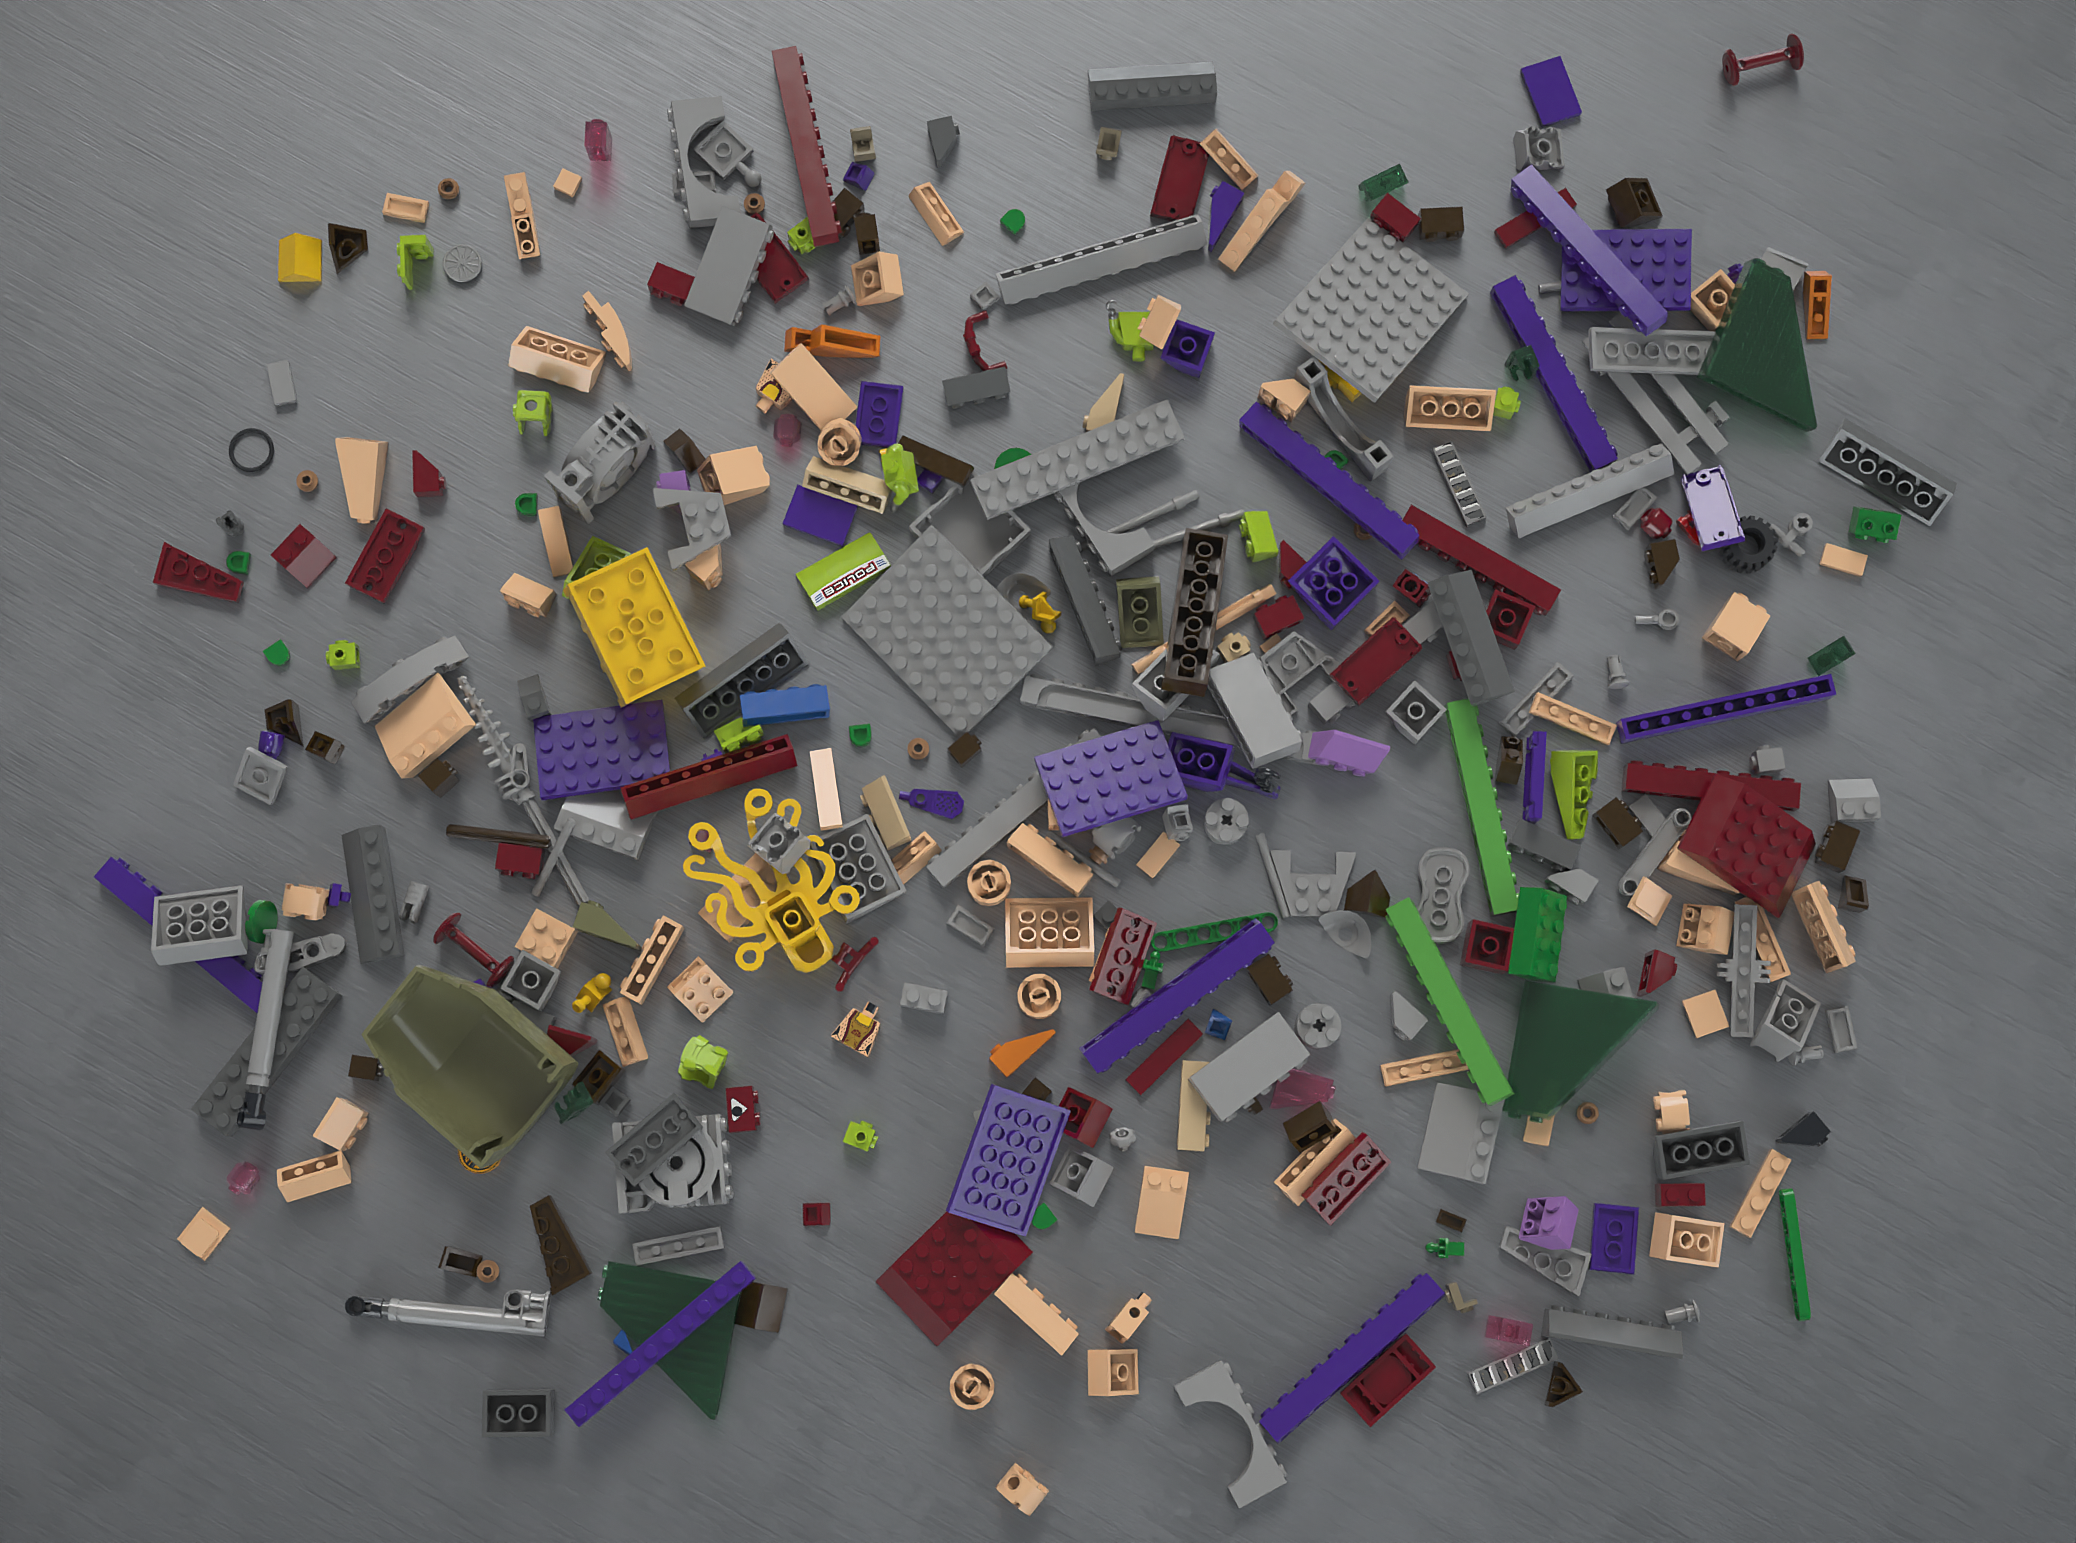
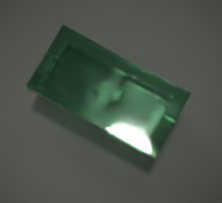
M1399 163L1362 181L1358 187L1360 191L1365 192V200L1372 201L1409 182Z
M1532 345L1512 351L1505 362V367H1508L1515 381L1519 380L1516 374L1517 370H1522L1525 378L1529 380L1534 377L1540 367Z
M582 1081L572 1090H569L567 1095L563 1096L567 1109H562L558 1102L554 1104V1108L560 1118V1124H563L581 1115L594 1102Z

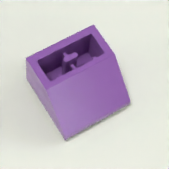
M1566 1196L1527 1198L1519 1239L1550 1250L1570 1249L1579 1209Z

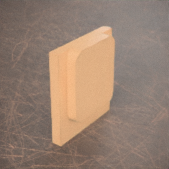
M1643 876L1627 907L1652 925L1657 926L1672 895Z
M1716 990L1682 1001L1696 1038L1730 1027Z
M202 1207L177 1240L196 1256L206 1261L231 1228Z

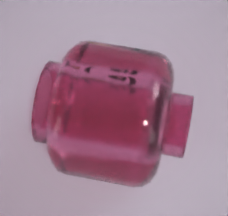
M781 414L774 421L773 438L780 442V446L792 447L793 443L800 441L801 421L795 415Z
M247 1161L237 1163L226 1178L230 1184L228 1189L237 1195H240L241 1192L250 1194L261 1179L258 1174L260 1170Z

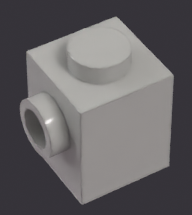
M1760 746L1757 747V750L1751 754L1752 757L1749 758L1750 768L1754 769V775L1781 772L1785 769L1782 747Z

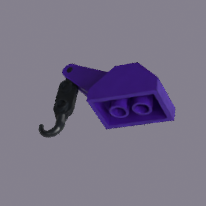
M1176 732L1171 733L1168 746L1185 787L1213 792L1221 791L1225 785L1259 793L1270 798H1278L1281 787L1278 786L1273 777L1280 779L1281 776L1276 771L1259 767L1253 773L1233 762L1236 751L1233 745ZM1230 772V773H1232V774H1235V775H1237V776H1239V777H1241V778H1243V779H1246V780H1248V781H1250V782H1252V783H1254V784L1247 783V782H1244V781H1241V780H1238V779L1229 777V776H1228V773Z

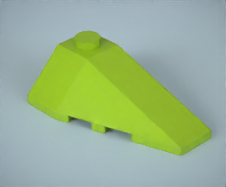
M1551 751V776L1567 839L1584 838L1589 814L1586 806L1588 799H1592L1591 783L1592 779H1596L1598 772V751Z

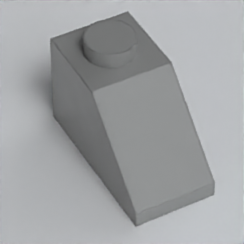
M1395 990L1390 995L1392 1027L1395 1029L1394 1033L1401 1040L1407 1039L1410 1041L1427 1023L1428 1019Z

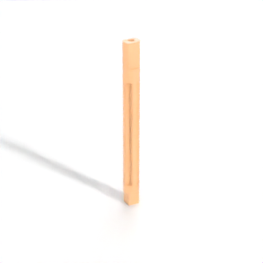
M1268 584L1261 589H1257L1219 611L1215 631L1274 596L1276 592L1273 586ZM1168 642L1132 663L1131 666L1135 673L1140 674L1145 671L1167 648Z

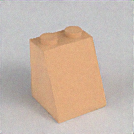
M757 446L710 454L697 469L704 492L721 493L724 505L763 493L770 486V477L765 472L763 456L758 451Z
M1734 592L1729 596L1702 638L1738 662L1749 653L1769 620L1770 615L1767 614L1766 609L1762 606H1755L1749 602L1748 597L1744 594Z

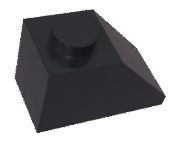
M1811 1111L1806 1113L1775 1140L1780 1144L1808 1147L1817 1145L1819 1147L1828 1140L1826 1136L1831 1131L1818 1115Z

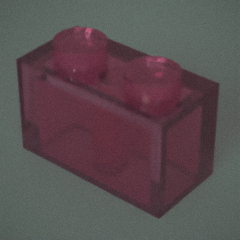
M593 119L591 122L585 121L584 146L590 161H611L612 135L607 122L600 119Z

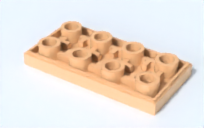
M802 343L795 347L770 372L774 379L820 430L832 420H837L838 418L846 419L857 408L856 404Z

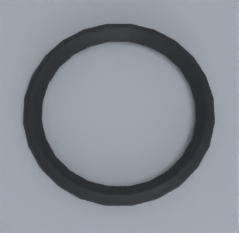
M248 428L238 432L232 438L229 445V457L232 463L238 469L246 472H255L265 468L272 460L274 454V445L270 436L256 428ZM250 432L264 436L270 448L265 462L253 468L240 465L233 454V447L237 439Z

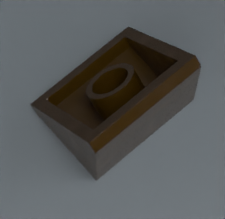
M598 1050L572 1085L593 1104L599 1106L600 1101L610 1088L618 1082L626 1070L601 1050Z
M753 1281L741 1291L735 1324L779 1333L788 1288Z

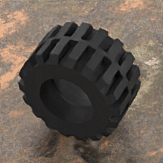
M1751 515L1748 518L1746 516L1741 517L1740 522L1743 533L1756 540L1758 553L1755 555L1746 554L1740 549L1738 543L1720 547L1719 554L1725 557L1722 561L1725 564L1728 562L1730 569L1737 568L1738 573L1745 571L1746 574L1752 571H1759L1775 556L1774 553L1778 546H1775L1778 542V537H1773L1776 532L1774 529L1770 530L1771 524L1769 522L1764 524L1763 518L1759 517L1755 520V516Z

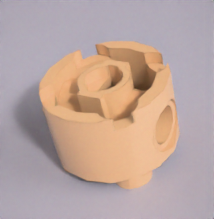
M843 418L827 423L821 430L817 443L818 452L822 459L834 466H844L854 461L859 454L862 442L860 431L856 425Z
M985 860L973 866L967 879L968 890L973 900L983 906H993L1006 899L1010 893L1011 879L1010 873L1004 865L994 860Z
M286 883L282 904L283 915L296 917L304 914L305 919L323 920V916H326L330 890L300 884L299 886H294V884Z
M1033 974L1025 978L1017 992L1019 1007L1027 1017L1033 1019H1045L1052 1016L1058 1010L1061 1002V990L1058 983L1045 974Z
M1685 1090L1671 1093L1658 1092V1096L1653 1097L1654 1109L1659 1110L1660 1118L1656 1119L1657 1132L1667 1134L1690 1130V1128L1685 1126L1690 1125L1688 1100L1682 1097L1686 1095Z
M969 1363L961 1366L954 1372L950 1380L952 1399L958 1406L964 1409L975 1410L984 1407L994 1394L992 1374L987 1368L979 1364Z
M1014 1463L995 1487L1006 1499L1015 1504L1018 1509L1029 1517L1049 1492L1043 1484L1035 1480L1032 1474L1017 1463Z

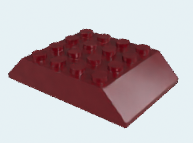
M1714 774L1677 849L1765 910L1780 918L1816 842L1811 829L1745 783Z
M946 1211L875 1282L923 1333L938 1346L1033 1252L1015 1233Z

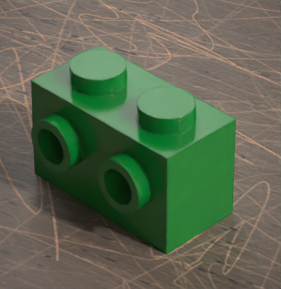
M1853 506L1848 532L1855 534V538L1868 540V536L1876 537L1875 541L1888 543L1889 539L1897 540L1902 515L1890 511Z

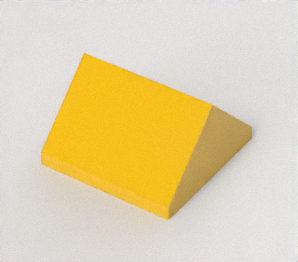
M293 233L280 239L278 281H322V240L298 233Z

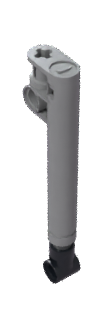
M264 929L263 933L266 934L264 948H261V952L258 953L255 959V971L264 973L248 1067L249 1074L246 1079L249 1091L245 1092L244 1106L239 1110L237 1116V1126L239 1128L262 1130L265 1126L266 1112L263 1108L266 1095L263 1092L264 1087L269 1086V1075L271 1074L294 932Z
M510 1290L504 1296L503 1309L392 1298L390 1302H387L384 1298L352 1296L346 1301L345 1310L351 1316L382 1319L383 1316H388L389 1321L545 1337L548 1327L551 1292L535 1294L528 1290ZM514 1293L519 1294L521 1297V1301L517 1306H514L510 1300ZM355 1300H359L362 1304L359 1312L353 1310L352 1305Z

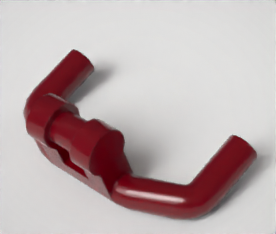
M987 311L969 316L965 322L963 337L975 364L982 371L999 367L1007 369L1005 361L989 366L980 356L981 349L975 340L976 335L973 331V324L988 319Z
M872 937L858 952L843 942L839 952L830 959L844 969L835 985L837 992L844 990L852 973L864 957L879 943L877 937ZM847 954L853 957L849 964L843 961Z

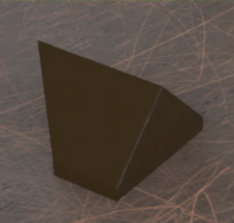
M333 223L328 224L329 247L336 273L338 274L368 250L367 232L363 229Z
M287 699L264 709L267 730L283 734L285 738L304 747L299 705L292 699Z
M1376 869L1347 889L1343 911L1386 919L1385 916L1388 914L1386 909L1389 908L1390 895Z
M1556 1361L1553 1364L1545 1400V1406L1555 1407L1583 1392L1564 1364Z

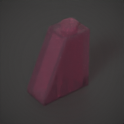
M1292 1068L1288 1071L1290 1073L1288 1078L1281 1083L1277 1080L1269 1109L1275 1110L1311 1105L1319 1101L1326 1103L1329 1098L1333 1099L1336 1086H1333L1334 1080Z

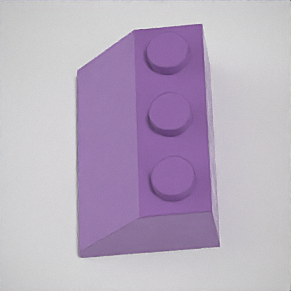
M1338 730L1313 732L1308 758L1316 760L1315 763L1318 765H1334L1335 770H1351L1353 775L1365 777V774L1376 771L1390 751V746Z

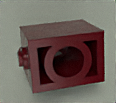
M1407 569L1397 577L1392 585L1419 607L1431 595L1428 583L1420 580L1417 574Z

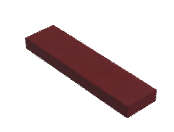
M1566 187L1557 192L1572 209L1577 206V203ZM1525 211L1495 229L1494 233L1505 249L1542 228V226L1538 223L1537 217L1533 212Z
M1188 1018L1125 1080L1141 1096L1203 1033Z

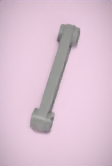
M1678 808L1670 813L1619 881L1618 891L1621 895L1633 896L1643 876L1650 877L1689 825L1691 814L1688 810ZM1679 812L1684 816L1682 824L1676 819ZM1627 881L1632 883V890L1629 893L1624 888Z

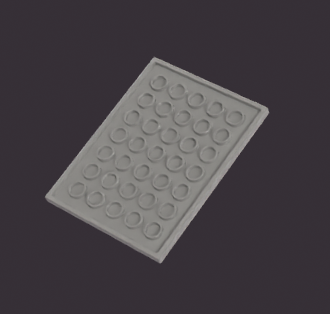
M1369 217L1276 318L1273 325L1375 403L1463 303L1469 293L1400 240L1396 241L1392 235H1388L1389 232L1383 227L1379 228L1378 224L1372 222V219Z
M933 525L842 616L851 628L959 738L966 732L969 733L1053 648Z

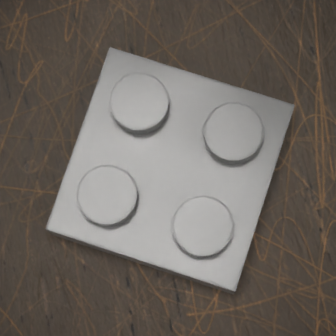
M248 747L244 752L233 786L272 805L275 803L288 766L252 747Z

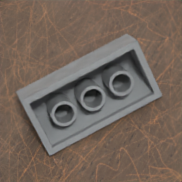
M1167 648L1131 685L1144 708L1161 722H1164L1189 696V694L1161 690ZM1214 649L1212 651L1210 669L1216 667L1220 655Z

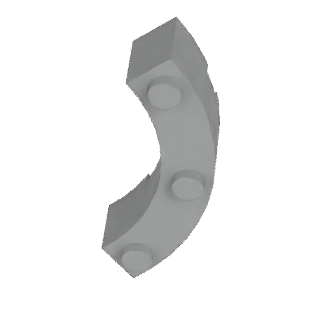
M456 636L447 639L442 637L433 645L405 660L399 659L392 664L393 668L378 677L367 687L359 689L356 692L357 696L351 703L364 724L379 719L396 704L395 699L401 694L404 696L409 695L424 685L426 678L439 673L443 675L458 669L469 656Z

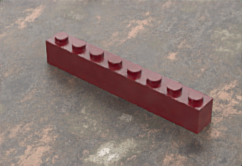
M1412 504L1402 519L1407 525L1411 524L1418 530L1419 548L1436 553L1437 558L1444 562L1450 561L1461 572L1472 570L1477 581L1481 583L1487 582L1493 586L1494 590L1497 589L1534 605L1533 613L1537 615L1543 614L1546 616L1561 592L1560 588Z
M785 734L620 788L630 819L632 820L798 765L789 736Z
M1633 760L1623 768L1621 792L1646 793V795L1701 801L1713 775L1717 774L1745 783L1782 810L1794 812L1800 806L1801 783L1795 782L1793 778L1773 780V776L1761 775L1760 778L1751 777L1752 774L1738 773L1737 776L1730 775L1729 771L1724 770L1711 773L1706 768H1695V771L1687 770L1686 766L1675 765L1673 768H1667L1662 763H1652V766L1643 765L1642 761Z

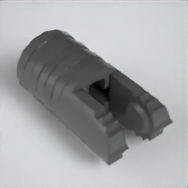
M228 510L221 518L218 517L216 519V523L232 537H237L244 531V523L231 510ZM231 522H233V524H234V527H233V528H230V527H231V525H230Z

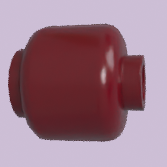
M1652 507L1640 518V527L1652 539L1660 537L1664 539L1672 532L1670 527L1673 520L1661 508L1654 509Z

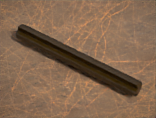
M449 824L446 827V835L448 837L546 849L551 846V837L547 835Z

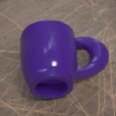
M261 731L258 751L277 760L282 751L285 735Z

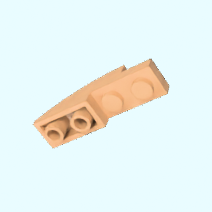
M526 173L505 175L504 181L519 259L540 256L537 228Z
M589 291L582 295L585 301L582 305L590 315L594 313L598 318L595 321L603 331L601 333L603 338L601 343L608 352L611 350L616 355L614 360L620 368L625 366L628 372L631 371L632 356L629 342L616 312L609 302L601 307Z

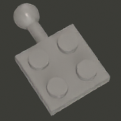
M722 121L693 149L723 180L737 168L745 176V182L748 186L756 187L761 183V174L756 170H750L742 163L754 152L753 148L726 122Z

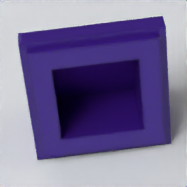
M852 162L843 181L866 191L874 177V172L867 165Z
M925 469L917 478L918 484L932 494L944 480L943 477Z

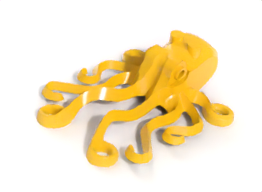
M752 789L745 798L744 806L750 839L758 832L755 819L767 815L773 806L771 795L764 789ZM759 796L765 798L766 803L764 807L755 808L752 805L753 800ZM785 799L778 805L777 814L783 817L786 806L794 807V813L789 824L797 827L801 815V806L794 799ZM699 822L690 828L688 838L692 846L698 850L713 849L719 863L729 872L747 879L760 898L759 906L755 908L749 907L744 900L739 884L731 877L716 873L692 871L690 869V865L693 862H698L701 865L704 864V857L692 855L684 860L683 870L688 877L725 885L732 895L738 912L753 923L749 927L729 925L726 920L728 906L726 897L720 893H712L705 900V907L709 913H712L714 910L712 901H720L716 919L723 933L732 937H751L761 933L766 934L765 940L760 944L747 942L738 948L735 954V961L741 969L751 972L758 970L764 962V952L776 943L781 945L793 967L804 973L818 969L832 958L834 946L818 919L834 910L841 914L852 913L857 909L860 898L859 893L854 887L841 885L832 892L828 903L824 905L817 903V900L828 890L835 876V863L829 854L811 849L806 850L804 853L809 857L821 860L826 866L825 874L819 885L815 888L810 868L801 857L793 865L800 874V880L796 884L789 882L786 873L781 874L771 866L777 881L776 891L773 892L766 887L763 880L754 870L736 863L727 857L721 839L712 825ZM699 831L709 832V838L706 842H698L696 840V834ZM816 835L807 836L811 842H816L818 846L824 845L820 837ZM850 894L852 896L851 904L845 906L838 902L840 895ZM747 951H754L756 953L754 963L747 964L743 960V956Z

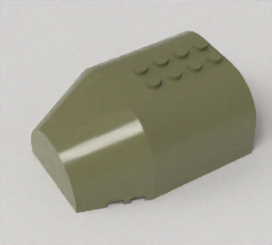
M417 965L413 968L361 1034L374 1057L378 1058L384 1067V1074L386 1077L389 1076L395 1086L393 1089L396 1094L480 1169L499 1161L523 1139L564 1089L578 1067V1062L495 989L423 965Z

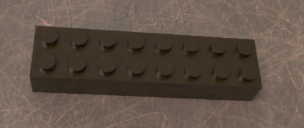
M1191 528L1185 529L1161 690L1201 697L1205 696L1209 680L1228 535Z

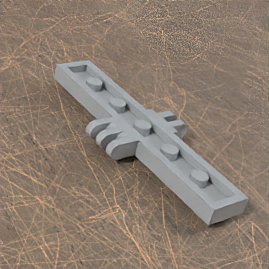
M1734 904L1733 959H1726V963H1717L1718 968H1726V972H1717V976L1725 977V981H1732L1730 1036L1753 1037L1755 982L1770 983V978L1761 977L1762 974H1771V970L1762 969V965L1770 966L1771 961L1756 960L1757 905Z

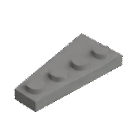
M1505 1226L1499 1248L1574 1295L1580 1296L1591 1253L1573 1247L1570 1249L1550 1250L1520 1240V1230Z

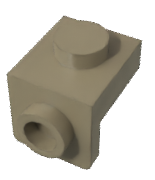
M871 127L850 129L855 162L876 159Z
M1101 127L1096 154L1100 155L1099 158L1112 160V157H1117L1122 130Z
M1457 1282L1445 1285L1447 1289L1444 1290L1445 1298L1448 1304L1452 1303L1455 1311L1460 1310L1461 1313L1474 1310L1473 1305L1478 1304L1477 1299L1463 1302Z

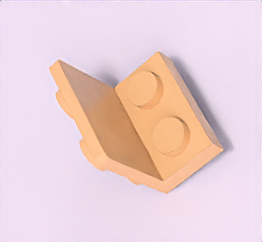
M699 956L667 986L701 1022H704L733 994V991Z

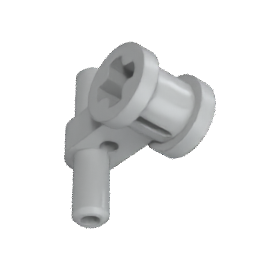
M1800 513L1789 522V532L1787 534L1774 524L1769 528L1770 530H1775L1774 536L1778 537L1779 543L1784 548L1788 547L1798 557H1801L1805 550L1793 540L1795 537H1801L1808 532L1813 525V521L1808 514ZM1799 522L1803 524L1801 528L1798 527Z

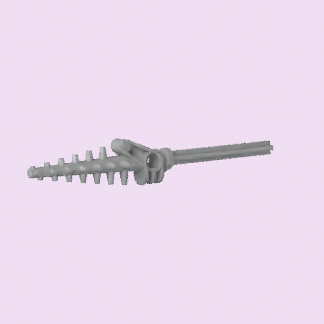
M466 676L457 678L460 685L458 688L460 691H463L466 697L463 699V702L469 703L472 709L468 714L470 716L475 715L478 721L473 729L481 728V731L484 733L477 740L478 742L487 741L490 747L482 751V754L494 753L493 756L496 757L495 760L487 764V767L500 766L504 773V776L494 781L495 785H499L500 788L498 790L503 793L502 798L504 800L511 799L518 805H523L539 835L551 837V846L547 848V851L551 854L557 840L534 799L536 794L530 790L531 785L529 783L530 777L528 775L525 746L518 743L511 750L507 748L503 740L510 736L509 732L499 735L496 728L502 724L500 721L491 722L489 716L493 714V711L484 710L481 705L485 702L484 699L478 700L474 693L476 689L475 687H470ZM513 778L519 779L521 785L515 784ZM561 851L555 865L576 904L580 906L581 902L586 903L589 898L564 852Z

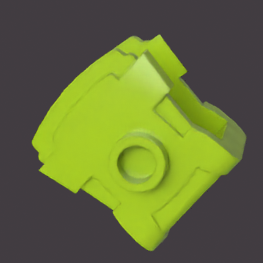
M519 390L517 392V403L513 405V417L518 422L520 434L523 435L526 421H541L543 434L548 436L551 431L553 412L552 398L548 392ZM530 401L537 403V408L533 411L527 410L526 404Z
M700 1035L692 1037L683 1050L678 1074L683 1080H694L709 1089H713L721 1070L726 1064L728 1051L722 1047L710 1045L709 1041Z

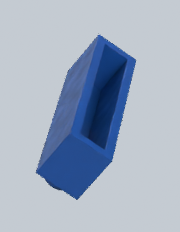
M813 684L806 688L794 686L789 687L787 690L779 691L777 689H769L762 693L750 691L740 695L743 727L828 718L830 715L826 685Z

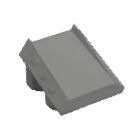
M1529 126L1525 130L1515 132L1513 140L1515 142L1516 168L1523 171L1531 164L1536 170L1564 169L1561 129H1556L1555 127L1539 129L1537 126Z
M1768 247L1749 282L1754 287L1757 284L1779 295L1778 300L1785 297L1789 298L1807 268L1808 263Z
M773 813L748 842L747 846L781 874L790 873L793 865L806 850L810 849L811 840L796 826L789 824L782 816Z

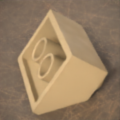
M885 775L861 788L863 792L860 795L864 807L869 806L872 813L869 817L874 827H878L879 837L887 851L911 842L909 831Z

